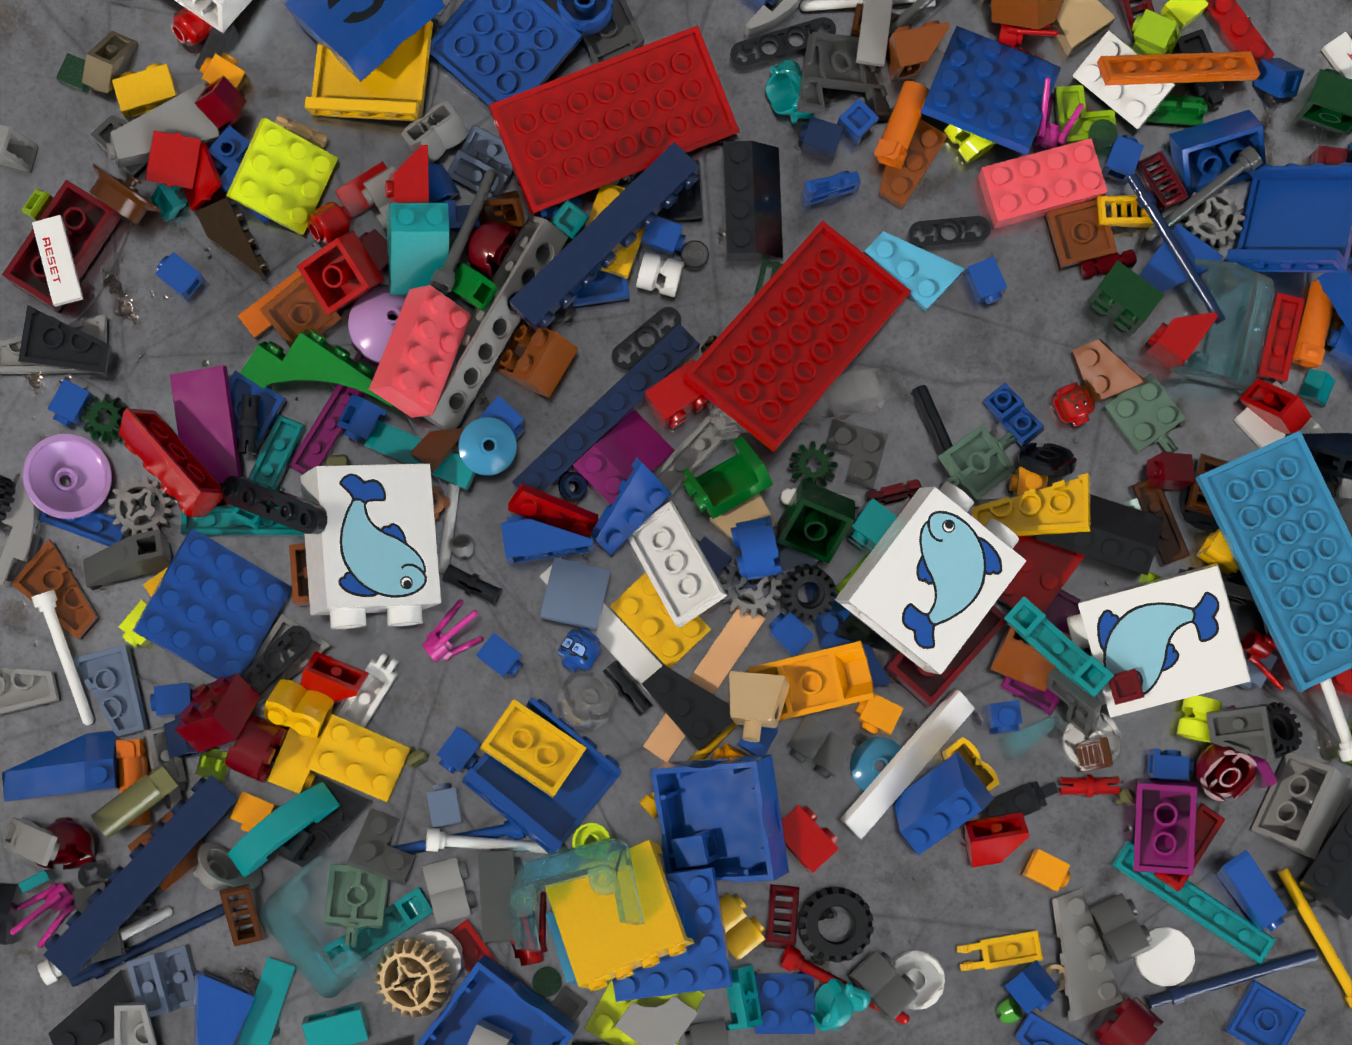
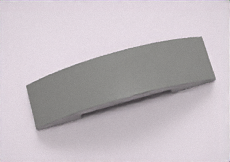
M783 0L773 12L763 5L746 23L744 34L747 37H752L776 27L794 13L803 0Z
M863 0L856 63L884 67L893 0Z

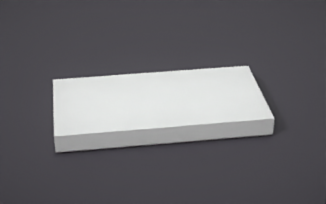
M673 501L668 502L652 513L628 538L677 627H682L727 596Z

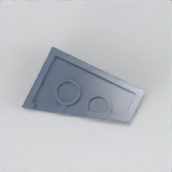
M128 644L72 658L75 667L80 670L85 679L86 686L93 692L100 704L99 708L117 737L148 730L131 650Z

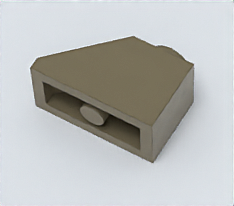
M111 31L86 54L82 83L96 91L108 94L114 88L112 80L119 78L118 76L125 72L138 41Z

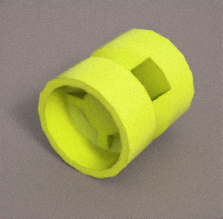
M948 125L944 130L953 144H959L958 152L966 163L975 161L996 144L952 125Z
M1198 695L1184 698L1181 710L1185 713V716L1179 719L1176 735L1211 743L1206 713L1221 710L1222 702Z
M587 823L581 825L575 831L572 846L574 852L580 858L586 861H597L608 853L611 847V838L609 832L603 826L597 823Z

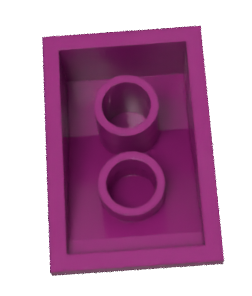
M635 410L573 464V470L585 479L591 489L607 505L614 503L620 493L618 487L622 480L627 481L634 468L631 465L636 457L654 473L675 450Z
M1138 778L1133 871L1194 875L1198 782Z

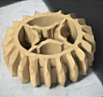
M409 937L405 941L399 939L394 942V945L386 947L384 953L377 959L379 964L375 966L374 971L379 975L375 977L373 982L380 984L381 988L378 989L376 994L385 995L386 998L383 1004L390 1002L392 1004V1012L401 1009L402 1017H407L410 1014L413 1019L421 1015L425 1017L441 1008L442 1003L448 999L449 995L447 992L453 986L448 980L452 978L453 973L446 971L445 968L449 966L450 962H443L441 960L444 952L436 953L434 951L435 943H431L426 947L425 938L415 941L414 937ZM397 963H398V965H399V966L397 967L398 973H399L398 979H397V975H396V966H397ZM428 977H430L431 988L428 985Z

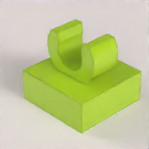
M211 748V751L201 754L195 775L207 778L212 775L218 781L225 782L229 767L225 766L227 752Z

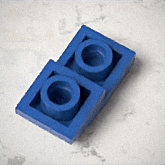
M1006 383L1002 384L983 400L995 418L1007 432L1013 434L1012 437H1015L1021 447L1028 444L1044 431V425L1025 407L1024 401Z

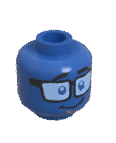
M581 627L579 630L569 631L558 648V654L563 659L561 664L574 673L578 669L583 671L589 670L601 652V647L598 644L600 639Z

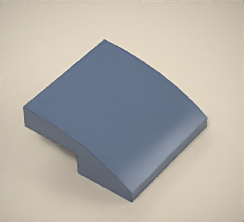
M473 124L461 150L457 151L447 173L450 178L477 192L486 171L493 169L496 171L497 177L488 197L502 194L514 173L507 152L500 137Z
M554 557L540 618L597 631L611 570Z
M189 944L126 962L136 1002H146L150 1018L194 1005L196 969Z

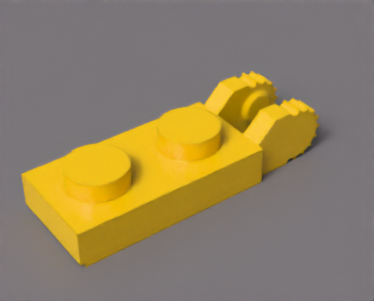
M1038 930L981 939L976 943L957 946L958 953H969L981 949L982 961H967L960 964L961 971L980 968L988 970L1043 960Z

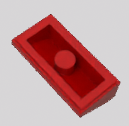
M383 161L335 190L342 205L349 210L352 219L375 205L370 206L361 191L366 189L363 182L387 169Z

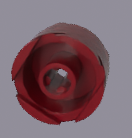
M250 714L234 746L230 745L225 766L265 783L272 769L270 766L272 762L275 763L281 749L280 745L283 744L288 729L273 724L257 715Z
M1128 996L1114 1010L1118 1016L1114 1020L1111 1018L1105 1020L1095 1031V1034L1099 1036L1096 1041L1101 1045H1145L1158 1030L1155 1026L1162 1025L1164 1021L1138 997L1133 999Z

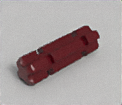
M1130 249L1123 251L1121 255L1115 253L1096 258L1095 261H1084L1080 265L1084 278L1095 276L1096 273L1099 275L1108 273L1117 261L1126 267L1134 266L1137 263L1134 250Z
M918 479L907 481L905 485L902 482L881 487V491H877V489L869 490L865 493L867 502L873 498L880 504L881 502L888 504L905 500L909 495L912 498L922 486Z

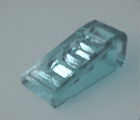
M1058 716L1049 717L1001 738L1002 740L1000 741L1010 761L1017 759L1055 728L1060 722Z

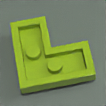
M1083 85L1054 88L1057 125L1060 126L1059 132L1063 131L1080 103L1084 105L1067 135L1065 144L1092 138V142L1115 140L1117 137L1115 110L1086 112Z

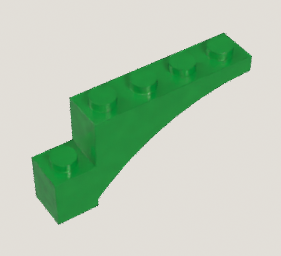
M305 329L300 332L286 355L283 353L284 349L272 341L268 343L264 341L258 344L240 374L263 389L277 382L316 380L357 389L391 407L393 406L369 390L375 375V370L370 365L362 361L357 363L349 357L351 354L346 349L338 345L332 346L325 341L326 337L315 329H311V331Z

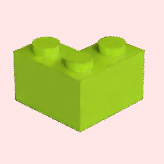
M1146 9L1143 16H1137L1132 26L1135 39L1132 48L1140 55L1172 54L1181 36L1178 22Z

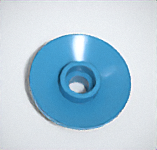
M484 417L472 421L465 427L459 439L458 449L463 463L471 471L480 475H495L507 469L513 462L517 443L513 431L507 424L496 418ZM486 440L493 442L494 448L492 451L484 449L483 443Z
M874 737L862 742L853 752L850 761L851 775L857 786L865 791L880 774L875 768V763L881 760L887 766L901 750V746L895 741L884 737Z

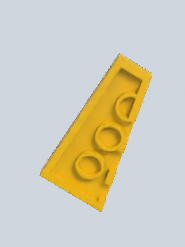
M1085 473L1078 475L1079 478L1067 482L1064 480L1052 483L1053 486L1037 491L1036 489L1028 490L1023 495L1017 497H1005L972 507V517L984 527L991 518L1008 527L1017 536L1090 532V475Z

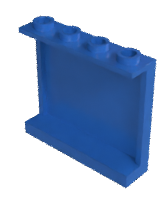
M1344 162L1340 165L1314 163L1313 165L1306 166L1288 163L1285 166L1261 164L1254 171L1249 170L1248 173L1252 176L1253 181L1237 249H1228L1226 260L1237 272L1346 273L1352 246V163Z
M531 697L525 707L587 748L554 798L487 753L466 773L462 783L553 857L617 780L622 771L618 768L620 764L613 757L607 754L604 757L596 750L597 745L586 736L581 738L573 731L575 729L568 720L563 717L558 719L551 713V707L541 699L536 701Z

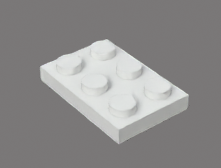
M1108 30L1072 76L1136 129H1140L1176 84L1105 86L1097 64L1100 56L1140 55L1111 30Z

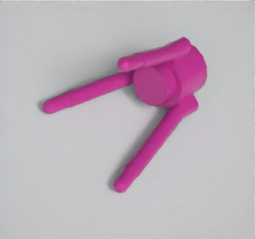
M1049 77L1045 79L1041 106L1043 116L1037 131L1035 145L1052 149L1058 147V143L1065 144L1067 135L1084 105L1080 103L1063 131L1059 132L1060 126L1049 123L1054 96L1051 93L1049 98L1051 82Z
M459 599L435 629L425 636L427 640L422 646L435 662L441 658L446 662L453 655L484 640L482 636H479L449 650L453 646L449 639L478 614L476 610L472 611L446 634H443L441 630L463 604L462 599Z
M60 882L58 885L54 883L47 890L17 905L16 909L20 911L42 899L46 902L12 928L10 934H16L49 908L55 913L61 910L60 914L38 942L37 946L42 948L66 915L75 909L72 905L74 902L72 892L63 882Z

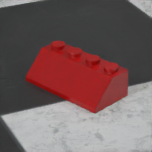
M127 408L123 412L119 435L125 440V447L131 453L139 456L144 462L142 465L145 470L160 480L162 483L161 488L168 495L175 497L180 503L179 508L184 514L189 517H206L223 499L221 484L155 410Z

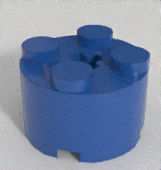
M556 0L557 13L563 22L577 30L583 37L603 30L611 21L614 12L613 0ZM580 1H583V2H585V3H587V2L590 1V4H588V5L582 4V5H581V4H580Z
M771 516L738 522L736 527L731 528L735 549L741 548L742 552L741 556H737L741 577H747L748 580L783 573L781 565L775 566L781 563L773 526L770 525L772 524Z

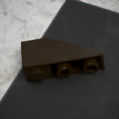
M226 197L196 211L203 229L213 245L262 281L267 280L264 271L268 267L261 253L258 255L254 253L252 245H255L256 242L249 228L244 230L240 223V220L244 219L237 203L232 205Z

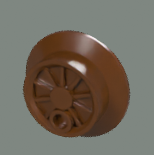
M93 163L92 167L98 178L89 192L103 203L137 225L147 210L162 211L161 208L138 193L139 190L135 186L137 183H142L140 180L128 172L125 174L128 176L125 181L121 178L118 179Z

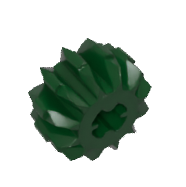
M105 394L102 402L95 396L93 398L94 407L89 404L84 406L90 413L81 416V420L89 422L83 429L87 433L92 432L91 439L94 441L101 437L102 442L108 444L111 436L118 442L120 440L118 432L120 431L123 412L129 407L127 405L121 406L122 399L119 397L112 401L111 396ZM105 414L110 415V423L108 424L103 423Z
M815 441L810 442L809 450H807L805 445L800 444L798 448L801 454L792 452L791 458L796 462L789 463L788 469L798 470L791 476V479L794 481L801 477L816 485L818 481L823 488L827 487L828 484L825 477L833 480L835 474L830 469L838 467L837 462H828L834 457L835 453L831 451L825 455L823 452L826 449V444L824 443L820 446L819 450H815ZM810 460H815V464L820 465L821 468L818 467L816 472H811V468L806 467L805 463L808 465Z

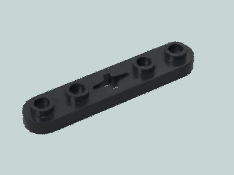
M229 476L222 485L223 499L229 505L305 534H320L326 528L327 513L324 507L319 504L240 476ZM273 501V503L279 506V509H275L274 506L267 504V502Z

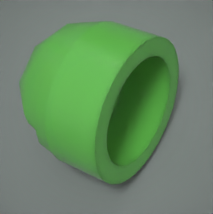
M1009 997L998 1005L997 1014L1001 1015L999 1019L1003 1023L1011 1024L1023 1018L1022 1010L1013 998Z

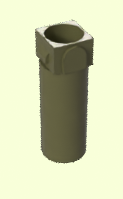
M162 763L157 768L151 769L149 774L144 775L93 813L91 818L100 831L109 839L162 800L165 795L171 794L172 790L178 786V782Z

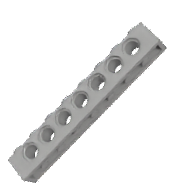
M529 215L526 225L522 227L491 280L499 289L484 311L476 307L473 310L433 415L422 416L435 426L449 430L456 429L461 424L464 414L471 402L477 397L481 385L491 373L498 356L505 349L508 339L521 321V317L511 308L510 300L563 250L568 236L547 219Z

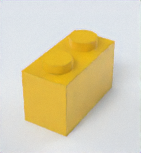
M151 64L146 67V70L137 73L133 71L124 72L118 76L119 78L112 80L120 110L127 120L141 116L179 95L172 71L167 64Z
M289 727L267 781L298 794L311 788L315 782L316 775L313 774L312 770L306 768V765L319 737L303 736Z

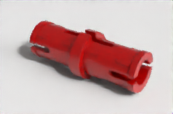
M1086 774L1085 777L1060 776L1059 785L1070 786L1059 788V794H1085L1086 797H1093L1094 794L1119 795L1120 786L1108 785H1117L1120 783L1119 776L1093 777L1092 774Z

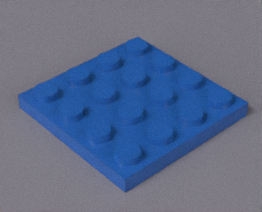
M464 0L431 39L430 54L486 104L490 105L544 84L583 39V36L563 22L561 17L542 0Z
M956 25L920 113L1027 155L1043 116L1041 106L1045 79L1047 77L1051 79L1050 98L1061 67L1007 45L999 44L997 41Z
M192 528L187 533L132 631L215 679L222 676L227 677L235 673L242 677L292 590V586Z
M714 866L664 873L686 936L692 938L694 944L687 946V951L673 957L666 955L659 958L660 963L649 968L641 966L634 969V974L621 980L612 979L616 1002L732 987L734 985Z

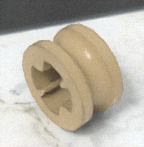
M1058 964L1047 965L1044 970L1048 975H1052L1053 969H1058L1057 973L1059 974L1062 973L1063 979L1058 980L1057 986L1059 989L1057 991L1063 990L1064 983H1066L1064 967Z

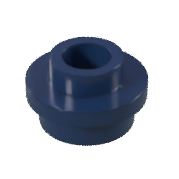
M569 472L560 478L558 489L564 499L576 501L585 495L587 483L579 473ZM570 481L575 485L573 492L568 489Z

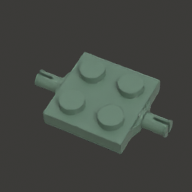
M1152 372L1144 377L1145 384L1118 394L1113 401L1104 406L1137 453L1149 445L1158 442L1168 453H1174L1179 449L1168 435L1175 426L1186 418Z
M983 424L976 427L938 456L951 476L941 483L939 487L941 488L945 482H949L961 488L973 502L980 499L1016 471L1005 451L1007 447L1016 441L1015 437L1006 442L1013 434L1007 432L1002 438L997 440L990 435Z
M330 864L323 923L324 925L346 928L345 946L350 947V943L352 947L357 946L359 929H383L389 880L348 864Z

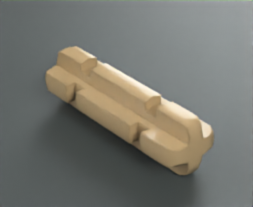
M279 114L274 123L321 149L326 147L328 142L327 135L319 131L315 133L314 129L295 120L291 121L285 115Z

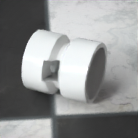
M646 251L641 263L636 287L648 291L657 288L660 294L675 298L685 262L673 258H668L664 261L661 255Z

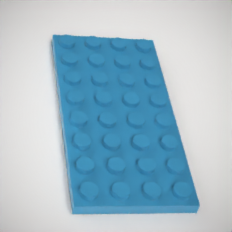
M1301 431L1197 476L1196 481L1297 691H1304L1351 669L1352 536Z

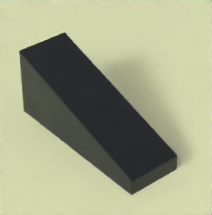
M233 23L224 33L214 27L212 28L195 64V68L200 70L207 57L213 58L215 53L222 56L237 31Z

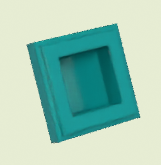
M1309 369L1298 396L1325 407L1336 380L1328 372Z

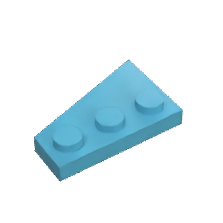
M884 231L864 251V254L911 290L909 297L925 312L965 270L961 266Z

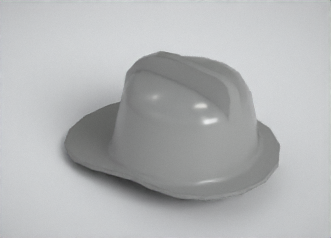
M205 843L199 847L197 852L199 862L194 868L193 875L208 889L220 891L229 886L237 887L249 884L250 888L254 889L260 884L262 880L260 868H257L244 878L228 856L229 849L215 843Z

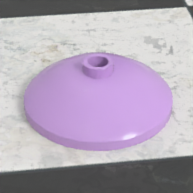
M389 285L372 288L359 297L352 306L348 320V330L353 345L365 358L377 364L380 363L397 319L390 320L388 316L391 314L399 316L407 296H390Z
M57 434L43 439L29 452L23 466L22 481L29 499L41 511L56 518L76 519L89 515L102 505L110 491L112 472L107 457L96 444L78 435ZM66 478L69 481V485L63 486L59 479Z

